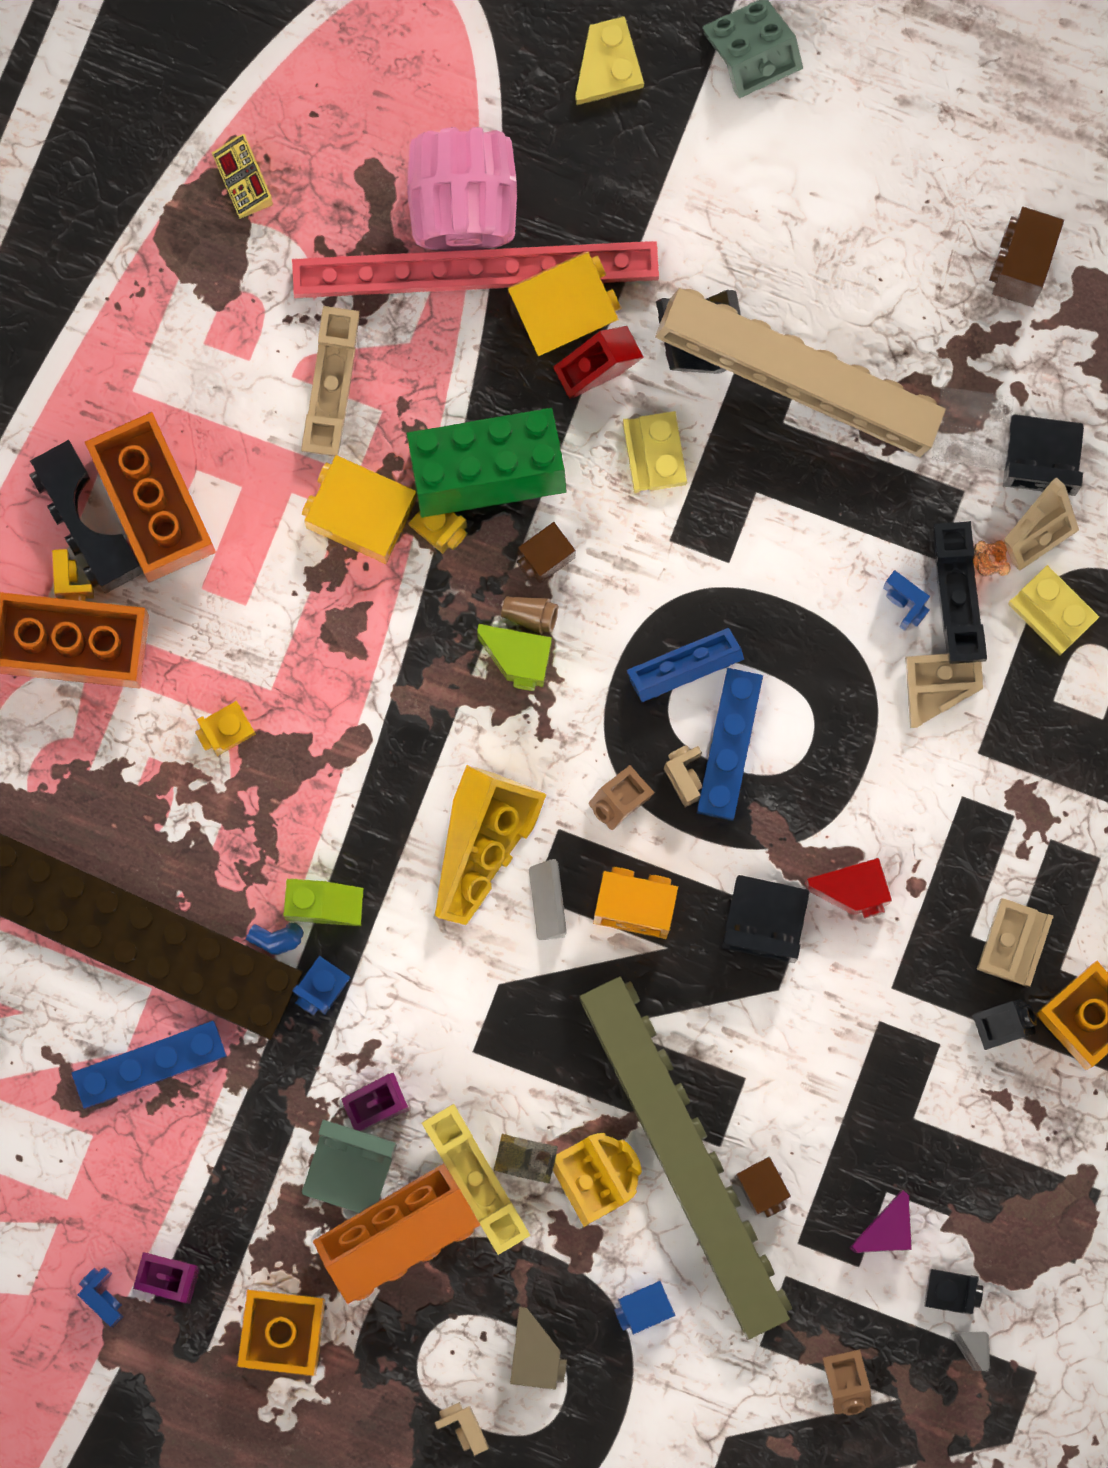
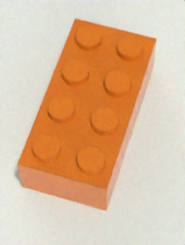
M153 412L85 441V445L148 583L216 553Z
M0 592V674L140 689L150 616L146 608Z
M443 1163L313 1240V1243L326 1270L345 1302L349 1304L354 1300L361 1301L369 1297L373 1293L374 1288L384 1282L395 1281L401 1278L408 1268L416 1263L433 1259L440 1253L443 1247L453 1241L465 1240L474 1232L475 1228L480 1226V1223Z

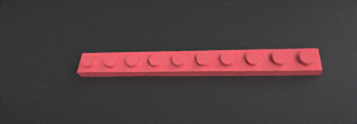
M657 241L292 259L294 298L507 288L586 251L589 252L591 258L598 255L607 275L600 278L602 283L659 280Z

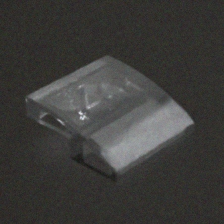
M941 386L938 405L946 410L933 443L932 460L1005 470L1010 441L1009 429L1015 397Z

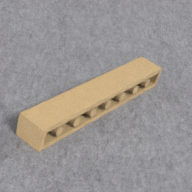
M678 288L673 294L655 335V338L918 457H921L932 448L946 410L937 405L936 401L929 396L912 394L904 390L903 386L896 381L879 379L871 375L870 371L863 366L844 363L838 360L837 356L830 351L811 348L805 345L804 341L799 337L778 333L772 330L771 326L766 322L745 318L739 315L733 307L712 303L704 299L700 292L693 289Z

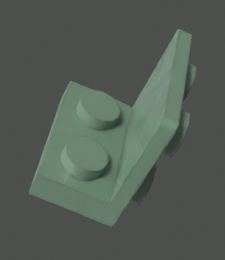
M769 0L752 2L703 26L705 36L727 64L733 91L739 99L804 69L795 34Z
M323 1119L318 1133L320 1138L302 1194L360 1213L379 1202L397 1144Z

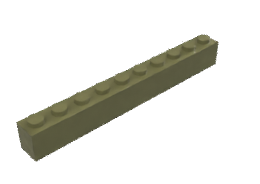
M621 976L580 995L579 1000L746 1339L750 1340L790 1320L787 1312L792 1310V1306L784 1290L776 1291L770 1279L771 1276L775 1275L772 1265L766 1254L759 1257L753 1245V1242L758 1240L757 1235L749 1220L742 1222L736 1211V1208L740 1207L741 1203L731 1185L725 1188L719 1176L720 1173L724 1172V1169L715 1151L708 1154L702 1142L703 1139L707 1138V1135L698 1117L691 1120L685 1106L690 1104V1100L682 1084L674 1085L668 1073L673 1070V1066L664 1049L657 1051L651 1039L657 1035L647 1015L641 1018L635 1006L636 1003L640 1002V999L632 983L629 981L624 984Z

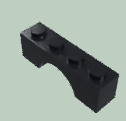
M68 439L30 460L35 471L29 474L40 494L44 491H47L53 503L47 505V508L56 524L59 525L64 522L71 533L64 538L75 557L81 553L84 556L88 566L82 570L92 587L100 585L104 594H107L143 574L144 572L123 534H100L89 529L80 520L78 501L90 477L70 440Z

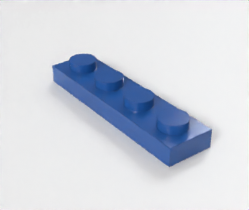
M727 668L697 809L698 814L734 820L763 675L732 668Z
M213 1020L74 1071L71 1074L83 1108L87 1109L226 1058L227 1054L216 1023Z

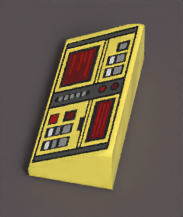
M245 134L237 136L212 152L239 219L273 205L272 197Z

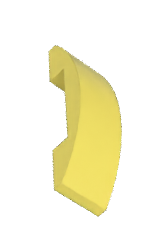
M452 1104L421 1123L464 1195L497 1255L531 1236L456 1106Z

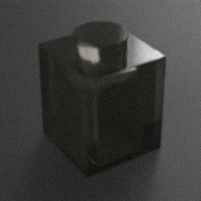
M502 1134L493 1171L550 1184L558 1146Z

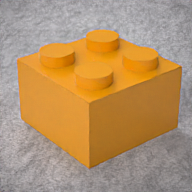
M612 867V872L604 871L593 924L667 939L678 886L671 885L672 880L670 878L658 875H649V880L635 878L634 871L624 868Z
M1098 961L1088 966L1035 1014L1085 1070L1095 1066L1108 1054V972Z
M247 1289L237 1367L316 1376L326 1299Z

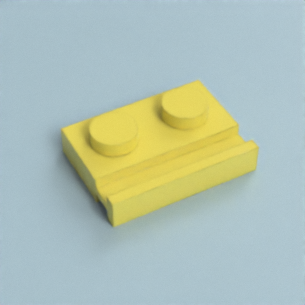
M676 411L640 416L635 419H623L622 423L634 493L687 485Z
M1048 565L1008 603L1059 656L1099 618Z

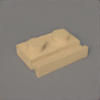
M1001 898L976 970L1021 984L1027 988L1030 987L1053 915L1044 914L1036 909Z

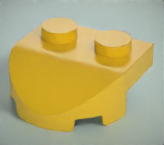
M605 1133L588 1136L547 1160L584 1227L630 1201L637 1193L638 1177L642 1173L641 1164L634 1149L625 1140H617L605 1136Z

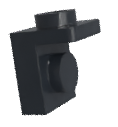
M1024 998L973 1014L984 1050L1036 1034L1034 1028L1037 1024L1033 1008L1026 1004Z
M929 1269L924 1307L967 1315L973 1314L974 1307L980 1308L983 1297V1285H978L979 1276Z

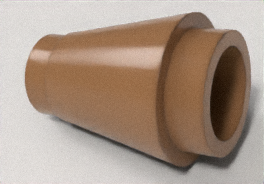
M506 596L502 606L501 617L538 634H543V632L552 633L557 621L559 608L558 604L551 603L549 598Z

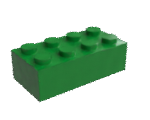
M552 408L407 432L421 518L567 493L565 468Z

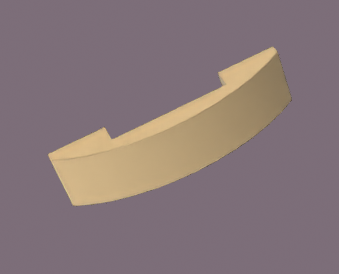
M323 306L309 411L306 415L301 448L302 452L330 456L339 455L351 386L360 311Z

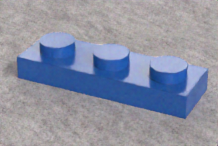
M726 628L627 670V673L641 702H644L713 672L727 668L744 660V657L729 628Z

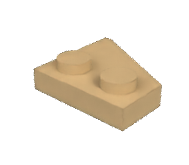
M1058 478L1051 481L1004 539L1011 563L1019 571L1079 531L1066 487Z
M947 654L905 657L910 728H917L923 725V723L983 689L982 662L949 664Z

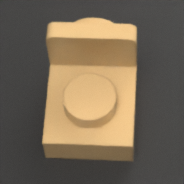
M686 745L668 755L670 761L666 762L664 767L684 807L697 802L700 797L698 790L702 788L697 774L692 768L689 770L685 768L686 765L700 758L702 751L699 746L690 750Z
M459 1402L439 1411L442 1419L434 1422L437 1430L459 1420L461 1427L455 1431L464 1451L471 1448L473 1454L477 1455L489 1449L471 1406L462 1409Z

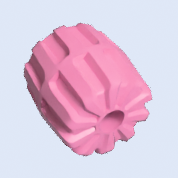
M456 127L441 129L440 132L430 130L421 133L411 140L407 192L412 235L417 245L437 251L484 250L500 247L513 240L516 224L517 182L512 141L510 137L505 136L504 132L497 130L484 132L482 127H472L469 131H459Z

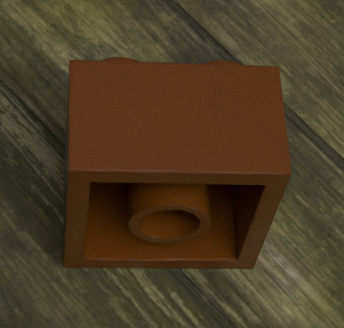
M1022 206L1018 217H1010L1000 243V248L1006 249V251L1000 249L989 281L995 283L992 291L993 295L1034 307L1043 289L1064 219Z

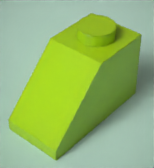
M482 624L478 625L477 636L479 641L506 680L514 682L513 687L534 691L535 686H544L552 637Z
M286 878L284 918L286 921L361 926L364 889L327 881Z

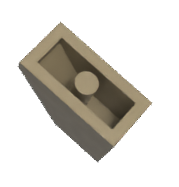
M519 1307L510 1384L556 1390L557 1382L564 1383L567 1360L559 1359L560 1350L527 1308Z

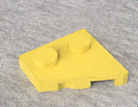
M625 16L590 25L575 95L576 105L644 88V81Z

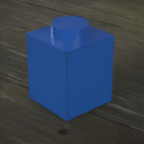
M661 1281L619 1298L620 1307L614 1309L622 1330L630 1328L632 1335L676 1316Z

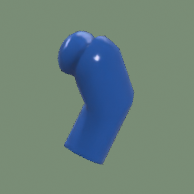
M288 923L285 928L273 933L254 924L246 940L272 955H280L296 949L301 943L304 931L296 923Z

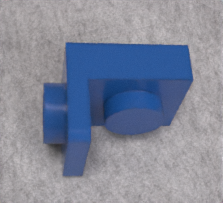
M894 570L886 580L883 589L887 591L886 597L900 608H904L906 605L911 609L899 626L906 631L910 624L918 627L928 614L930 609L925 605L930 596Z
M319 956L301 983L293 989V993L299 997L295 1003L313 1016L317 1010L326 1015L351 978Z
M103 1267L100 1271L93 1268L79 1283L83 1289L77 1295L110 1327L114 1328L124 1317L118 1311L122 1304L109 1291L105 1290L102 1294L97 1291L112 1275V1272L106 1267Z

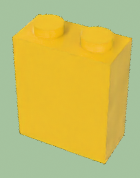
M586 251L507 287L538 356L619 320L616 311L622 308L614 290L611 289L606 292L600 278L607 275L598 255L591 258L589 252Z
M335 455L332 463L326 462L319 474L317 482L321 486L316 497L310 495L303 507L302 515L305 516V526L315 533L387 564L417 501V493L411 488Z

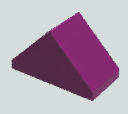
M394 1072L341 1098L353 1129L363 1131L410 1111Z
M904 1190L900 1191L849 1248L854 1253L912 1250L909 1195Z
M143 1252L133 1289L190 1304L200 1267Z

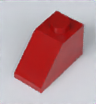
M628 326L599 331L553 366L570 399L620 376L644 357Z
M879 858L807 878L804 883L810 893L851 915L862 913L864 919L885 913L884 906L892 902Z

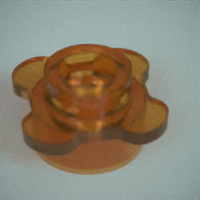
M981 540L975 544L973 562L980 575L986 577L996 573L1000 576L1009 574L1011 566L1007 562L1005 542L998 540L995 543H986ZM991 555L994 556L995 561L991 559Z

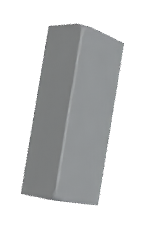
M553 859L529 868L538 940L565 938L567 934L558 861Z
M950 1333L973 1371H988L990 1369L989 1333Z

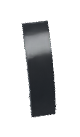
M971 521L934 524L938 595L949 664L987 662L984 626L981 624L973 562L975 552Z

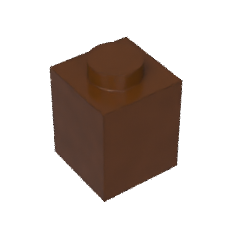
M552 522L518 547L520 559L517 560V564L527 578L530 579L534 576L541 584L574 560L576 550L555 522Z
M770 1156L734 1175L755 1216L764 1212L766 1218H769L787 1208L784 1201L790 1198L791 1195Z

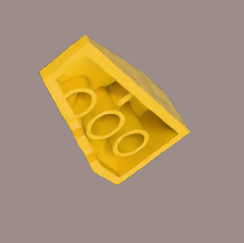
M466 765L452 803L435 910L436 917L463 925L468 924L491 891V880L500 867L504 866L507 868L513 859L510 853L521 837L527 839L534 829L547 794L496 773Z

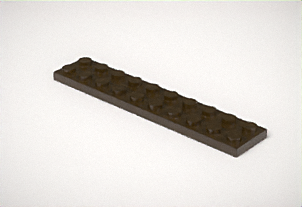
M0 833V917L272 1041L294 994L293 989L298 985L303 975L302 971Z

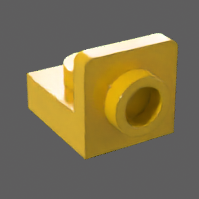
M419 511L409 522L410 527L442 554L448 547L454 550L467 535V532L464 531L467 527L466 519L461 515L458 517L453 512L421 518Z
M67 549L52 550L54 594L56 598L78 601L94 599V590L91 584L72 585V582H78L77 560H71Z
M237 700L205 719L203 716L196 719L200 729L195 731V734L205 751L213 748L217 756L256 735Z

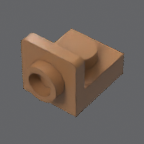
M629 765L603 785L588 804L596 818L605 823L610 830H614L628 815L648 801L655 792Z
M860 1350L824 1357L823 1365L832 1396L834 1413L855 1415L864 1411L865 1408L871 1407V1389Z

